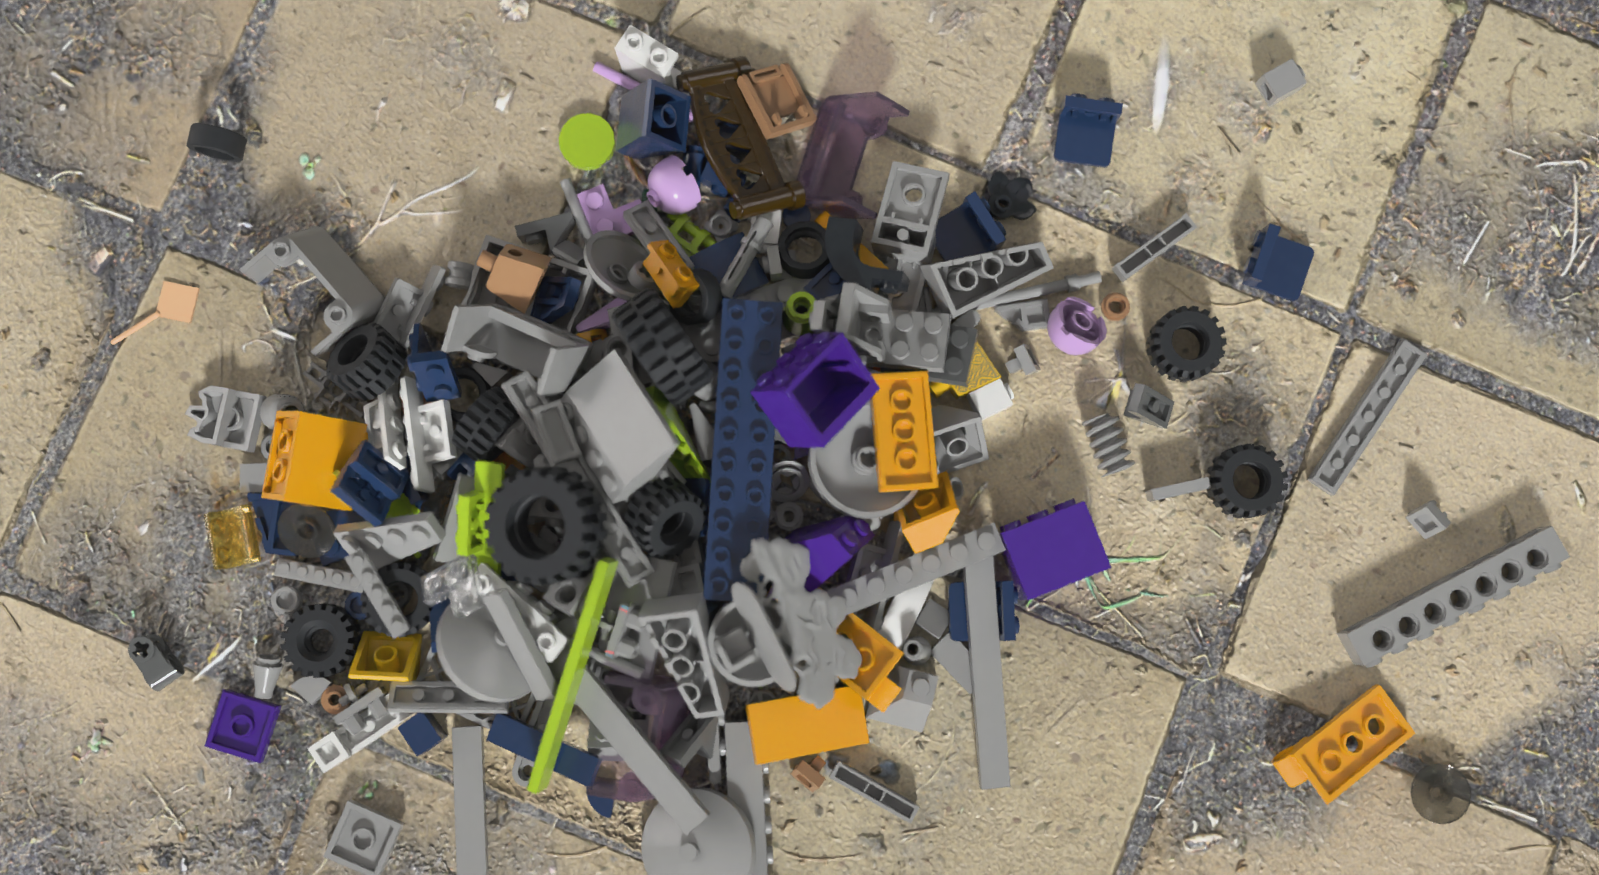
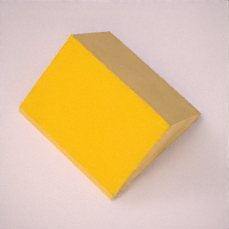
M363 631L348 674L349 679L416 680L420 673L422 634L414 633L406 637L398 636L393 639V637L386 636L382 632Z

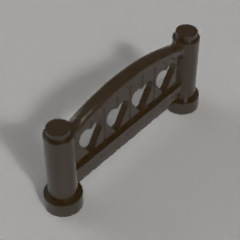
M745 56L731 58L728 63L684 71L676 76L678 90L689 93L691 96L693 121L704 154L722 185L733 197L734 201L729 203V212L733 219L738 218L739 220L786 208L793 211L803 208L806 204L805 190L798 180L784 183L767 141L738 86V77L752 72L751 65ZM711 95L726 100L728 103L719 113L715 114L709 110L710 103L705 100L704 96ZM715 120H722L739 127L730 138L725 139L720 136V128L716 126ZM733 145L748 150L749 153L741 163L735 164L730 160L731 153L726 150L725 146ZM743 170L759 175L760 178L751 189H745L741 186L742 179L737 176L736 171Z

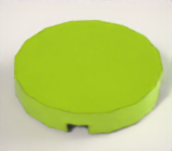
M592 113L578 114L570 118L561 128L559 149L565 160L573 167L581 170H595L613 156L616 147L615 134L609 123L601 116Z

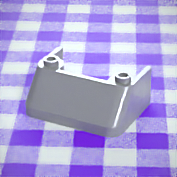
M315 226L273 240L239 270L260 283L279 266L288 267L299 258L335 298L324 311V321L332 333L310 351L314 356L327 362L337 343L347 333L356 327H360L362 324L374 322L385 296L331 234L325 229Z
M496 303L454 305L441 350L444 352L464 351L468 353L467 357L474 361L484 362L485 359L494 358L521 371L529 370L531 375L538 378V394L558 395V393L567 390L591 355L593 343L506 305Z

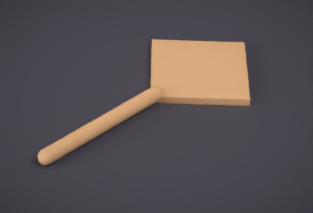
M164 281L156 312L113 338L110 343L115 345L158 317L191 323L200 288Z

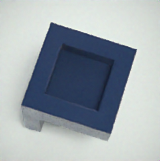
M417 713L398 727V730L417 757L425 754L448 737L432 713Z

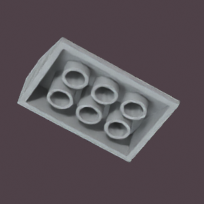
M619 348L610 352L571 386L561 398L580 451L612 503L634 498L638 490L641 491L644 489L643 486L653 480L680 444Z

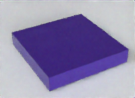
M223 689L204 746L262 763L282 706L233 690Z

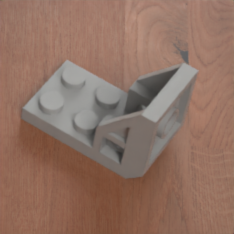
M843 283L836 332H843L865 367L944 373L951 316L946 313L892 310L888 299L856 283Z

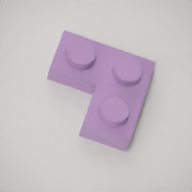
M603 184L577 194L593 234L605 230L618 231L630 236L635 234L623 218V212L640 204V199L613 209Z

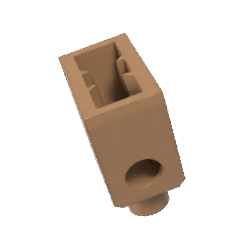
M506 244L498 256L483 250L476 265L491 272L486 288L525 314L536 296L552 258L512 244Z

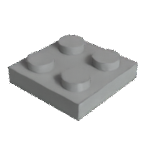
M352 799L348 800L323 857L364 875H382L404 822Z

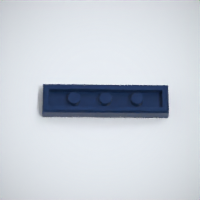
M496 714L486 740L535 762L544 731L507 714ZM562 740L553 771L584 786L591 787L603 758Z

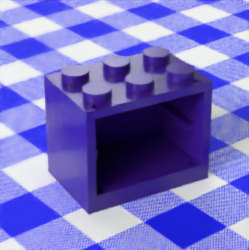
M843 332L806 333L795 342L796 346L790 352L779 357L776 361L777 365L771 371L760 376L757 380L758 384L750 391L789 447L824 448L880 389Z
M1071 499L1053 506L1055 510L1053 513L1049 514L1048 510L1045 509L1027 516L1028 522L1021 525L1020 520L999 527L1001 531L999 535L1006 549L1001 554L1011 579L1014 581V586L1017 587L1020 600H1031L1112 568L1085 501L1076 503L1075 499Z

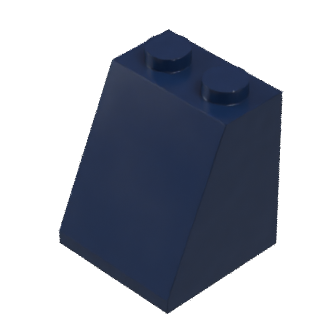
M652 78L647 79L621 97L616 152L633 159L685 153L691 96Z

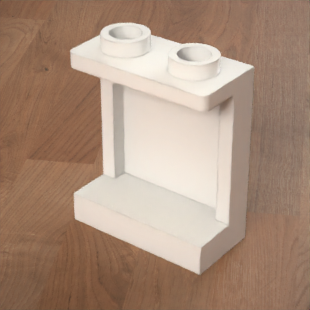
M630 25L614 48L622 71L641 83L652 78L677 90L676 76L680 75L681 71L673 66L679 58L678 53Z

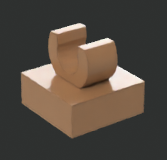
M817 755L809 764L804 760L799 762L790 774L813 793L826 780L819 772L827 762Z

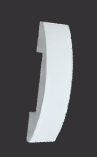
M934 580L893 597L885 614L883 626L878 633L898 649L902 650Z
M389 694L384 697V698L386 699L387 703H388ZM367 709L360 714L368 725L365 729L356 735H351L342 726L307 749L322 772L326 773L383 736L414 713L388 712L381 718L376 719L370 709Z

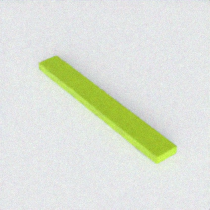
M607 557L597 562L527 785V791L538 794L549 785L619 560Z

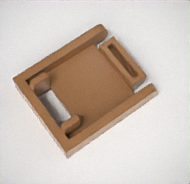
M788 63L780 64L779 68L777 65H773L738 77V86L766 140L812 126L817 120ZM794 116L795 121L781 125V118Z

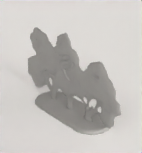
M762 537L753 539L751 553L742 559L740 570L748 581L757 584L758 593L756 595L746 584L737 582L732 585L731 589L734 603L773 680L781 688L791 692L797 684L794 670L797 671L800 676L798 690L800 700L808 704L814 703L815 707L820 709L834 699V678L836 676L841 679L856 678L858 667L862 663V655L852 639H846L836 633L837 627L846 618V598L838 595L830 597L826 591L816 588L811 593L805 590L804 584L810 570L808 547L798 543L791 544L787 539L779 537L770 542ZM763 574L764 579L763 582L760 583L758 577L759 575ZM771 579L774 583L773 591L767 598H764L767 592L763 589L768 580ZM774 597L778 600V603L771 604L770 600ZM763 607H772L779 613L781 624L776 630H774ZM778 637L782 638L785 643L791 646L792 653L790 654L789 658L787 657ZM803 659L806 660V665L804 666L797 664V662Z

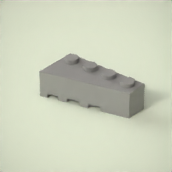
M1043 242L1028 243L920 266L940 313L950 314L951 318H955L1054 268Z

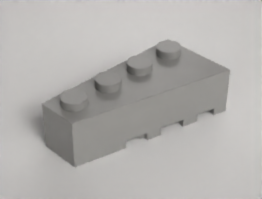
M703 592L645 600L638 615V620L642 627L645 626L651 635L650 641L655 649H659L665 660L664 665L669 674L672 673L678 683L677 688L695 719L725 715L730 694L725 677L718 671L711 659L708 643L711 621Z

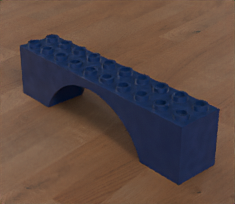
M723 298L704 580L705 600L733 601L731 589L732 585L737 582L746 584L756 595L758 593L757 584L748 581L742 575L740 566L742 559L751 553L753 539L762 537L768 541L775 426L750 391L758 384L757 380L760 376L771 371L777 365L776 361L780 357L783 302ZM763 574L758 577L760 583L763 582Z

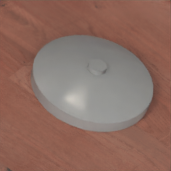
M870 400L824 448H809L808 466L815 488L830 506L843 514L862 519L880 518L904 507L918 492V490L878 493Z
M470 590L460 594L444 610L437 626V653L445 672L460 689L483 701L503 703L514 701L531 692V689L487 606Z
M690 788L711 814L687 835H685L660 803L649 815L643 830L641 845L642 858L647 875H752L756 860V842L753 829L743 810L725 794L710 788Z

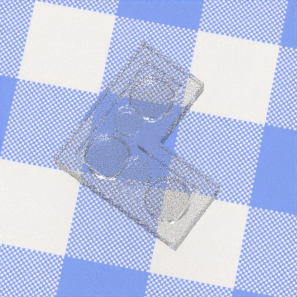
M474 554L470 556L461 555L420 577L423 601L429 606H433L450 597L452 614L459 619L485 606L482 599L483 592L477 559Z

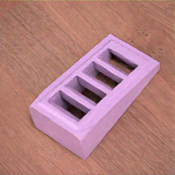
M620 298L614 299L577 324L576 329L579 333L595 329L610 328L607 309L621 306L627 301Z

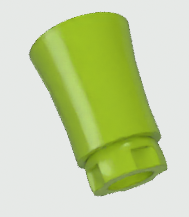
M801 291L794 293L789 297L783 309V324L794 335L802 336L806 333H813L810 329L809 316L813 311L816 299L811 294ZM800 307H804L808 311L805 314L796 313Z

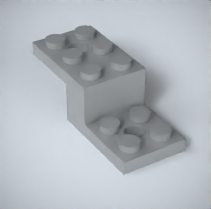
M896 161L892 162L871 245L873 254L884 265L892 270L904 271L910 282L908 292L900 291L897 294H889L881 291L879 288L878 295L890 301L892 310L918 312L926 284V279L920 266L931 264L937 243L935 230L950 175L948 172ZM911 190H919L922 193L921 199L916 202L907 200L906 195Z

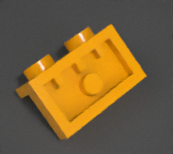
M669 240L652 241L647 245L650 254L642 264L672 308H679L700 284L693 276L691 269L686 266L677 253L676 247Z

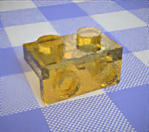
M250 504L204 514L214 570L234 569L261 561Z

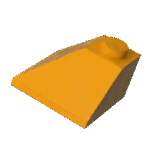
M947 471L938 474L939 488L918 490L911 501L897 511L902 531L915 554L943 543L960 512Z

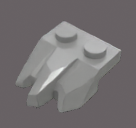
M212 385L200 390L199 397L203 401L202 406H189L185 412V415L197 421V426L190 428L187 435L202 443L254 453L262 422L260 408L267 396Z

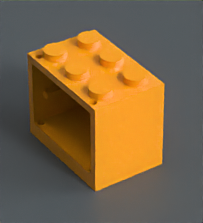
M277 411L261 498L352 511L351 507L330 491L337 478L333 472L336 469L341 472L360 443L364 440L368 441L367 424L302 411Z

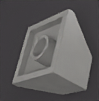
M945 405L932 408L937 474L944 471L950 473L989 459L979 413Z
M895 665L887 677L901 687L902 690L884 713L869 702L865 718L923 732L933 703L939 677L931 673Z

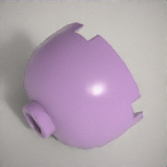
M670 155L656 164L648 175L647 184L649 190L647 197L652 206L655 208L659 207L663 212L672 215L687 213L699 206L697 203L701 201L700 190L692 173L686 176L685 172L681 169L686 165L678 157Z
M1067 297L1065 301H1061L1050 313L1047 331L1051 341L1059 350L1077 356L1091 352L1106 338L1107 328L1102 316L1096 317L1092 312L1095 308L1090 303L1081 298Z

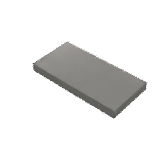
M646 555L655 572L630 588L627 587L616 570L604 618H608L610 610L619 612L620 606L623 603L629 604V602L639 604L638 609L641 610L645 600L670 597L677 562L656 559L654 556ZM602 628L598 649L606 652L609 641L601 639L604 630ZM631 628L628 638L641 642L638 655L635 658L619 656V658L644 668L645 673L642 678L652 679L659 649L654 648L650 641L651 635L647 629L640 632ZM596 660L594 662L596 666L618 671Z

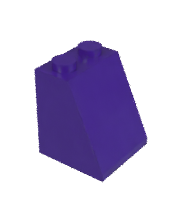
M847 515L797 528L784 539H787L791 544L798 543L808 547L810 570L806 577L804 588L807 592L811 593L868 543L875 534L870 530V526L866 521Z

